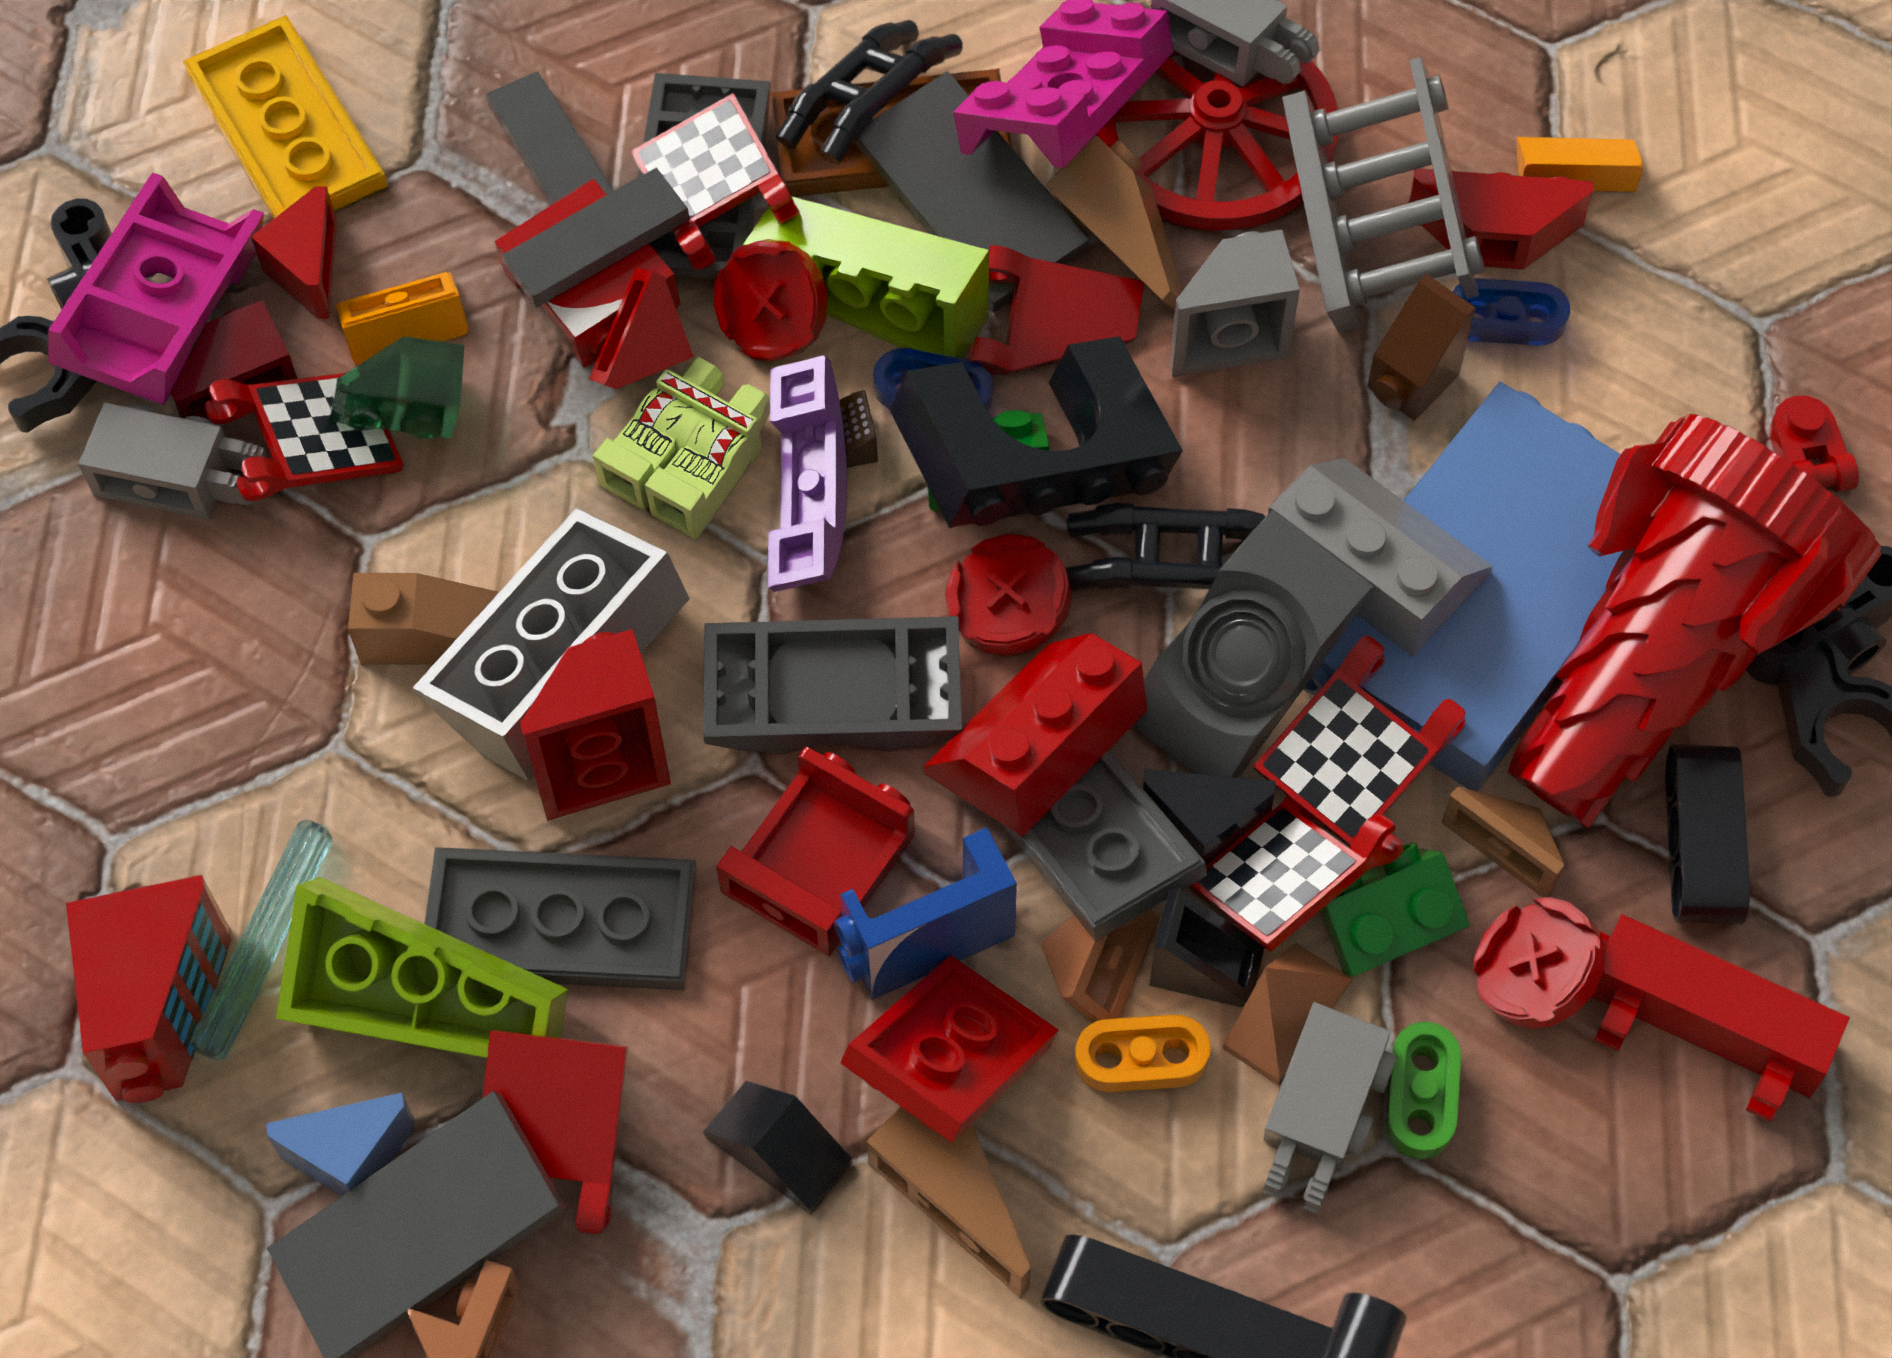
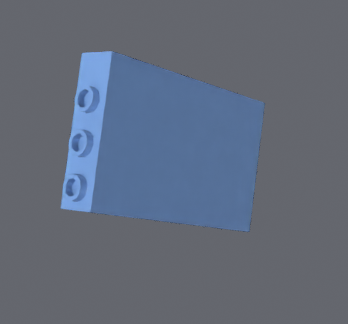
M1499 381L1404 499V502L1491 564L1493 566L1492 573L1414 656L1408 654L1357 615L1303 690L1316 695L1338 670L1353 646L1363 636L1373 637L1384 647L1383 655L1385 656V661L1378 672L1360 688L1418 733L1443 700L1451 699L1464 708L1466 712L1464 729L1438 753L1430 765L1465 788L1478 792L1562 682L1555 675L1578 646L1585 622L1606 591L1605 586L1610 573L1623 552L1599 557L1587 547L1594 535L1596 516L1616 461L1621 454L1595 439L1583 426L1569 423L1545 409L1530 394L1516 391Z

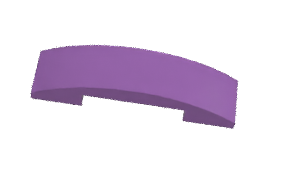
M825 355L772 368L770 373V423L781 432V528L769 531L768 588L773 592L830 580L842 545L847 505L846 448L836 381L831 361Z

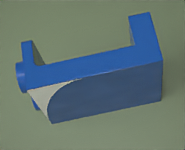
M986 827L963 837V879L876 918H869L866 915L853 889L840 894L842 917L835 920L834 924L842 945L837 947V952L850 981L855 983L862 980L872 1000L927 976L950 955L960 961L1015 936L1017 882L988 828Z

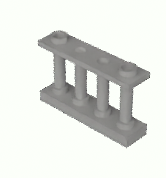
M1421 57L1409 60L1415 88L1362 104L1326 113L1324 108L1314 109L1306 91L1282 97L1326 313L1338 333L1362 327L1358 306L1367 304L1366 297L1417 284L1426 274L1435 279L1456 273L1467 298L1479 295L1475 274L1485 271L1476 236L1466 238L1439 112L1449 110L1447 97L1440 75L1430 77ZM1421 111L1427 141L1341 166H1337L1335 161L1327 162L1324 145L1333 143V136ZM1429 165L1433 166L1439 195L1350 220L1347 215L1339 216L1335 198L1344 196V189ZM1440 219L1445 220L1451 249L1360 274L1358 269L1350 270L1346 252L1355 250V243Z

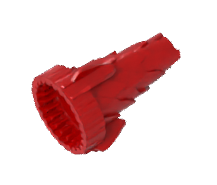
M1696 414L1680 417L1676 422H1670L1654 443L1634 445L1633 448L1624 449L1616 461L1596 516L1594 535L1587 545L1599 557L1623 552L1610 573L1605 586L1606 591L1585 622L1578 646L1555 675L1563 681L1562 685L1520 741L1511 760L1508 773L1544 802L1564 815L1571 817L1582 827L1589 829L1625 779L1628 778L1632 782H1636L1676 728L1685 726L1702 707L1710 702L1718 690L1723 692L1738 681L1757 655L1823 619L1831 611H1839L1840 608L1844 607L1882 555L1880 552L1882 548L1880 543L1875 540V535L1845 503L1809 474L1803 472L1792 462L1773 452L1755 439L1749 438L1740 431L1708 417L1703 418Z

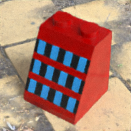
M202 875L66 903L84 1056L115 1101L124 1100L130 1103L149 1102L161 1097L166 1090L183 1087L231 942L230 927Z

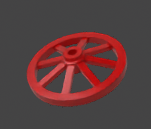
M1173 50V53L1155 73L1188 98L1127 101L1096 133L1104 143L1111 147L1119 139L1116 128L1117 122L1187 119L1139 157L1144 164L1136 173L1152 187L1161 219L1201 230H1237L1258 226L1278 219L1304 203L1298 172L1285 182L1246 128H1252L1291 140L1287 118L1252 107L1251 105L1299 87L1301 91H1306L1315 110L1324 108L1326 113L1337 111L1338 107L1328 81L1313 61L1309 64L1299 62L1302 70L1289 84L1287 82L1285 84L1280 81L1277 82L1275 78L1265 77L1238 88L1231 83V80L1216 72L1214 80L1204 84L1171 59V57L1181 55ZM1338 135L1333 136V143L1324 145L1328 163L1333 162ZM1195 140L1204 146L1196 199L1169 191L1148 178L1192 141ZM1233 145L1267 192L1243 200L1214 201L1221 148Z

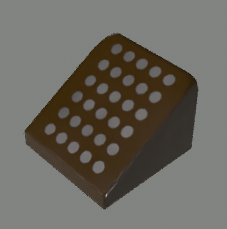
M866 391L854 392L839 400L844 428L847 468L878 462L877 438Z

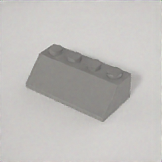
M575 508L413 686V690L420 699L482 756L530 781L534 777V772L520 723L567 648L582 644L588 637L597 633H620L633 629L640 653L642 654L690 598L667 551Z

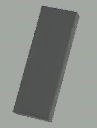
M538 71L486 93L490 109L550 206L592 179L597 182L607 195L613 192L610 184Z
M655 167L502 254L508 271L535 308L689 221L688 207L658 168Z

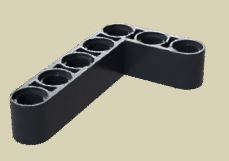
M1074 1234L1067 1235L1064 1238L1040 1300L1041 1305L1046 1310L1064 1320L1164 1358H1394L1407 1320L1406 1315L1389 1302L1367 1294L1347 1293L1343 1296L1336 1319L1331 1328L1098 1240Z

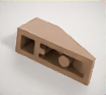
M1095 135L1045 186L1158 297L1175 310L1176 299L1183 291V287L1152 187L1136 173L1144 163L1119 139L1109 147Z
M354 573L348 631L360 664L433 665L499 592L420 573Z
M900 1106L866 1141L868 1164L1021 1298L1030 1289L1031 1267L974 1127L970 1125L951 1143L936 1131L926 1127L919 1119Z

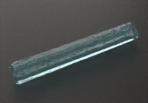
M305 819L297 823L191 1037V1045L197 1053L219 1061L227 1057L289 931L296 885L314 879L332 843V835L329 833V829L322 824Z

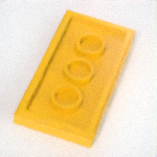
M287 15L183 60L188 77L273 219L315 186H327L334 211L388 187L385 173Z

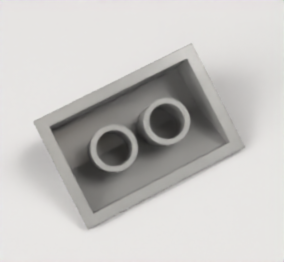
M1345 458L1310 465L1269 506L1268 514L1271 511L1278 513L1376 587L1357 615L1411 656L1417 653L1492 573L1493 566Z

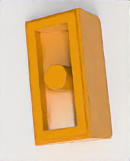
M1517 137L1518 176L1542 178L1562 176L1572 180L1593 181V191H1637L1643 172V164L1634 139Z
M448 272L338 302L336 305L349 351L356 365H363L464 336L469 330L459 293L451 273Z

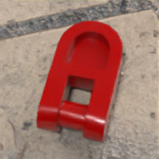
M1793 396L1785 399L1778 405L1769 426V435L1774 452L1809 474L1824 488L1831 487L1834 492L1856 489L1859 482L1857 463L1851 453H1847L1835 417L1829 407L1819 399L1810 396ZM1820 458L1822 464L1813 465L1809 459Z

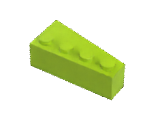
M792 197L800 211L796 217L783 224H779L772 210L768 207L744 242L743 246L765 239L788 241L805 251L822 273L828 293V316L938 365L962 362L969 346L974 343V338L979 335L989 319L988 249Z

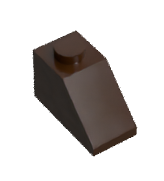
M1426 274L1414 288L1375 351L1367 388L1373 391L1376 398L1383 405L1393 410H1399L1415 421L1459 376L1476 308Z

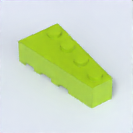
M318 877L296 885L276 1019L487 1058L491 1030L561 1038L569 989L329 880Z

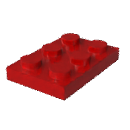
M950 955L848 1044L840 1064L863 1079L870 1087L878 1090L915 1116L926 1127L936 1131L953 1143L1050 1049L1059 1029Z

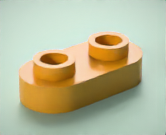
M1172 1014L1104 1019L1088 1025L1079 1035L1075 1049V1067L1083 1082L1091 1088L1102 1092L1185 1087L1196 1082L1206 1071L1211 1043L1204 1027L1193 1018L1185 1015ZM1170 1048H1178L1185 1052L1187 1059L1182 1063L1175 1064L1167 1061L1163 1053ZM1103 1053H1112L1121 1062L1114 1068H1104L1098 1064L1096 1058Z

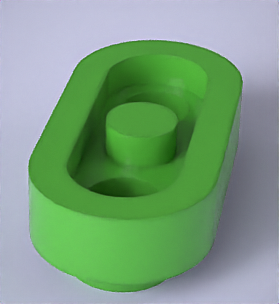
M1418 1022L1407 1026L1399 1033L1391 1052L1398 1056L1388 1081L1386 1132L1390 1142L1400 1153L1415 1159H1429L1446 1150L1457 1127L1461 1049L1455 1036L1445 1027L1432 1022ZM1419 1055L1427 1056L1434 1062L1435 1068L1430 1071H1422L1413 1064L1412 1058ZM1416 1118L1422 1119L1430 1125L1431 1132L1426 1135L1415 1134L1409 1128L1408 1122Z

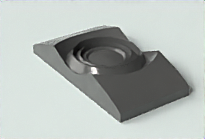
M655 73L643 144L733 93L765 149L771 93L770 81ZM639 168V171H638V177L641 176V175H643V173H642V171L640 170V168ZM756 195L699 227L716 258L714 263L702 270L695 271L690 260L683 252L673 230L650 242L649 245L672 270L674 276L716 279L719 270L725 268L727 261L731 258L729 256L738 247L743 246L753 230Z
M1271 511L1218 571L1201 606L1186 627L1155 660L1144 679L1147 711L1133 727L1191 773L1239 778L1365 605L1376 587L1278 513Z
M958 616L704 623L705 744L735 750L780 755L802 750L804 747L846 744L889 752L951 740L957 733L962 731Z

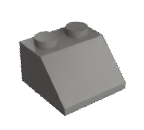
M1283 230L1264 233L1250 231L1233 238L1222 239L1176 299L1169 365L1172 377L1289 358L1300 288Z

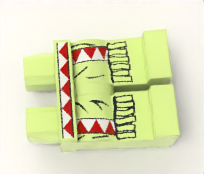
M696 357L679 375L666 369L656 381L657 388L653 389L643 399L634 417L615 440L612 441L606 438L592 455L601 487L643 511L649 506L652 516L695 540L699 538L748 467L749 462L753 463L762 451L760 431L770 414L768 395L750 384L742 385L730 402L716 396L724 385L723 373L715 365L700 357Z

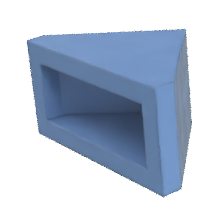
M403 1093L269 1122L266 1123L268 1138L283 1161L342 1196L389 1164L411 1135L415 1125L413 1115Z

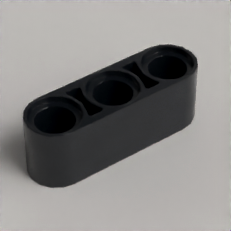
M1671 744L1666 758L1665 793L1673 918L1675 921L1744 924L1749 909L1750 878L1740 749L1736 746Z

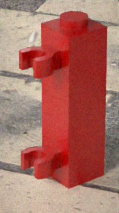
M1624 914L1620 915L1611 936L1599 931L1605 945V966L1603 975L1592 998L1609 1005L1594 1041L1619 1052L1634 1018H1637L1755 1072L1761 1076L1750 1097L1746 1111L1769 1122L1773 1120L1776 1110L1780 1109L1788 1089H1792L1809 1098L1812 1097L1828 1072L1849 1022V1016Z

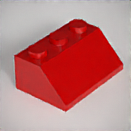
M633 629L620 633H597L588 637L582 644L568 647L520 723L547 821L671 785L655 696Z
M1093 633L1049 643L962 728L961 732L957 733L923 766L925 775L1023 837L1145 714L1147 702L1142 662Z

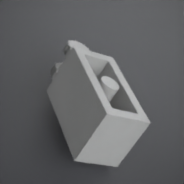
M1152 0L1151 9L1168 11L1174 51L1243 87L1257 72L1270 79L1275 78L1277 82L1280 81L1283 84L1287 82L1289 84L1302 70L1299 62L1309 64L1321 51L1318 38L1314 36V33L1287 19L1288 5L1278 0Z
M104 402L78 465L93 496L209 520L217 500L246 506L249 504L253 505L254 501H246L242 498L236 485L237 479L241 476L228 473L229 468L242 471L241 465L246 458L262 456L271 459L272 455L258 444L254 445L225 437L221 426L215 425L213 422L202 417L188 416L183 419L159 414L144 405L131 404L125 407Z
M1313 1002L1265 1127L1264 1140L1279 1146L1268 1174L1263 1193L1278 1197L1280 1191L1285 1189L1291 1173L1290 1165L1294 1154H1301L1320 1162L1315 1176L1310 1178L1303 1197L1305 1200L1303 1208L1318 1214L1335 1168L1341 1170L1347 1152L1358 1157L1362 1153L1374 1118L1362 1114L1371 1089L1384 1093L1398 1056L1385 1051L1391 1031Z

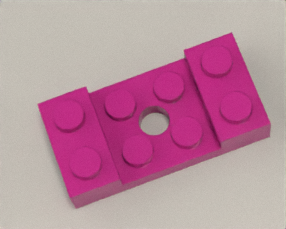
M1092 0L1064 1L1039 26L1043 48L1007 83L1002 81L982 83L953 111L961 154L972 155L995 130L1027 134L1054 167L1064 168L1173 53L1168 11L1144 8L1143 5L1138 3L1111 5L1093 3Z
M152 172L49 328L48 363L165 405L190 355V347L230 282L238 284L257 253L251 236L263 228L264 213L252 209L231 223L185 208L164 176ZM160 273L171 277L173 280L159 284L150 282L145 278Z

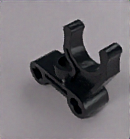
M76 198L66 201L57 207L52 214L50 222L52 232L68 269L47 278V281L61 309L112 234L102 208L96 202L89 199ZM18 316L0 327V364L11 356L24 352H41L48 355V330L54 321L38 316ZM56 366L54 375L46 386L32 395L11 400L8 404V410L19 431L28 433L46 421L71 413L97 381Z
M1881 546V557L1842 609L1831 611L1823 619L1757 655L1746 670L1756 681L1767 685H1778L1793 757L1816 779L1823 793L1829 797L1840 795L1852 775L1850 767L1831 753L1824 740L1823 725L1830 718L1841 714H1861L1877 721L1888 731L1892 738V686L1872 678L1850 675L1875 658L1887 642V639L1880 633L1877 627L1892 617V548L1888 546Z

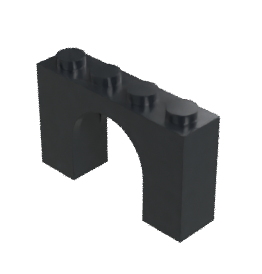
M1120 336L1069 344L1049 381V385L1072 426L1079 443V447L1065 451L1037 449L1019 442L1003 431L988 413L962 362L906 372L889 410L949 528L974 523L978 526H985L1005 517L1026 513L1037 516L1048 513L1058 507L1079 503L1095 505L1111 497L1132 493L1148 495L1162 488L1183 450Z

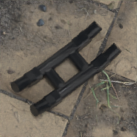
M905 20L895 24L888 22L870 29L855 48L814 84L807 85L796 96L788 109L789 115L777 133L776 139L784 146L796 149L808 127L813 126L819 114L828 106L829 101L843 105L845 107L840 111L832 125L834 129L820 150L822 157L833 164L839 165L853 141L856 142L864 128L873 121V116L921 73H926L932 66L942 64L944 60L961 54L963 49L961 38L952 33L941 37L931 36L913 44L906 51V56L904 57L891 51L917 40L919 31L915 22L912 20ZM865 69L883 74L869 89L850 83Z
M1111 503L1096 506L1093 510L1068 513L1066 523L1071 537L1101 533L1102 536L1117 533L1132 534V531H1135L1134 561L1128 557H1110L1094 560L1090 564L1066 567L1071 590L1077 591L1097 587L1100 590L1130 588V585L1210 589L1218 571L1223 566V536L1226 539L1245 540L1265 516L1262 513L1237 508H1227V511L1135 507L1132 503ZM1160 532L1198 534L1197 564L1159 562Z

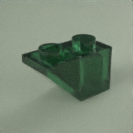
M406 336L401 337L337 379L329 422L347 424L349 427L358 430L379 428L408 432L414 437L423 439L435 437L452 438L461 402L465 345Z

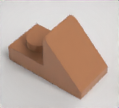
M486 1260L478 1280L469 1278L462 1289L456 1308V1318L461 1319L459 1325L412 1309H408L407 1313L428 1358H493L521 1288L511 1267Z

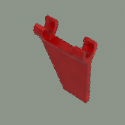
M990 245L989 282L1015 283L1006 344L990 338L975 337L974 344L968 348L965 369L979 374L1010 375L1060 361L1069 344L1118 336L1121 337L1123 343L1132 342L1137 334L1144 282L1035 259L1008 247Z

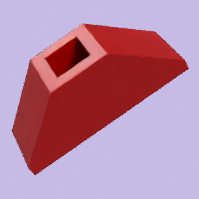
M1419 168L1414 170L1407 204L1439 195L1433 169ZM1451 170L1466 238L1476 236L1484 267L1520 270L1527 268L1584 225L1593 194V181L1572 180L1562 176L1542 178L1515 176L1505 172L1488 174ZM1444 219L1421 225L1447 250L1451 249Z

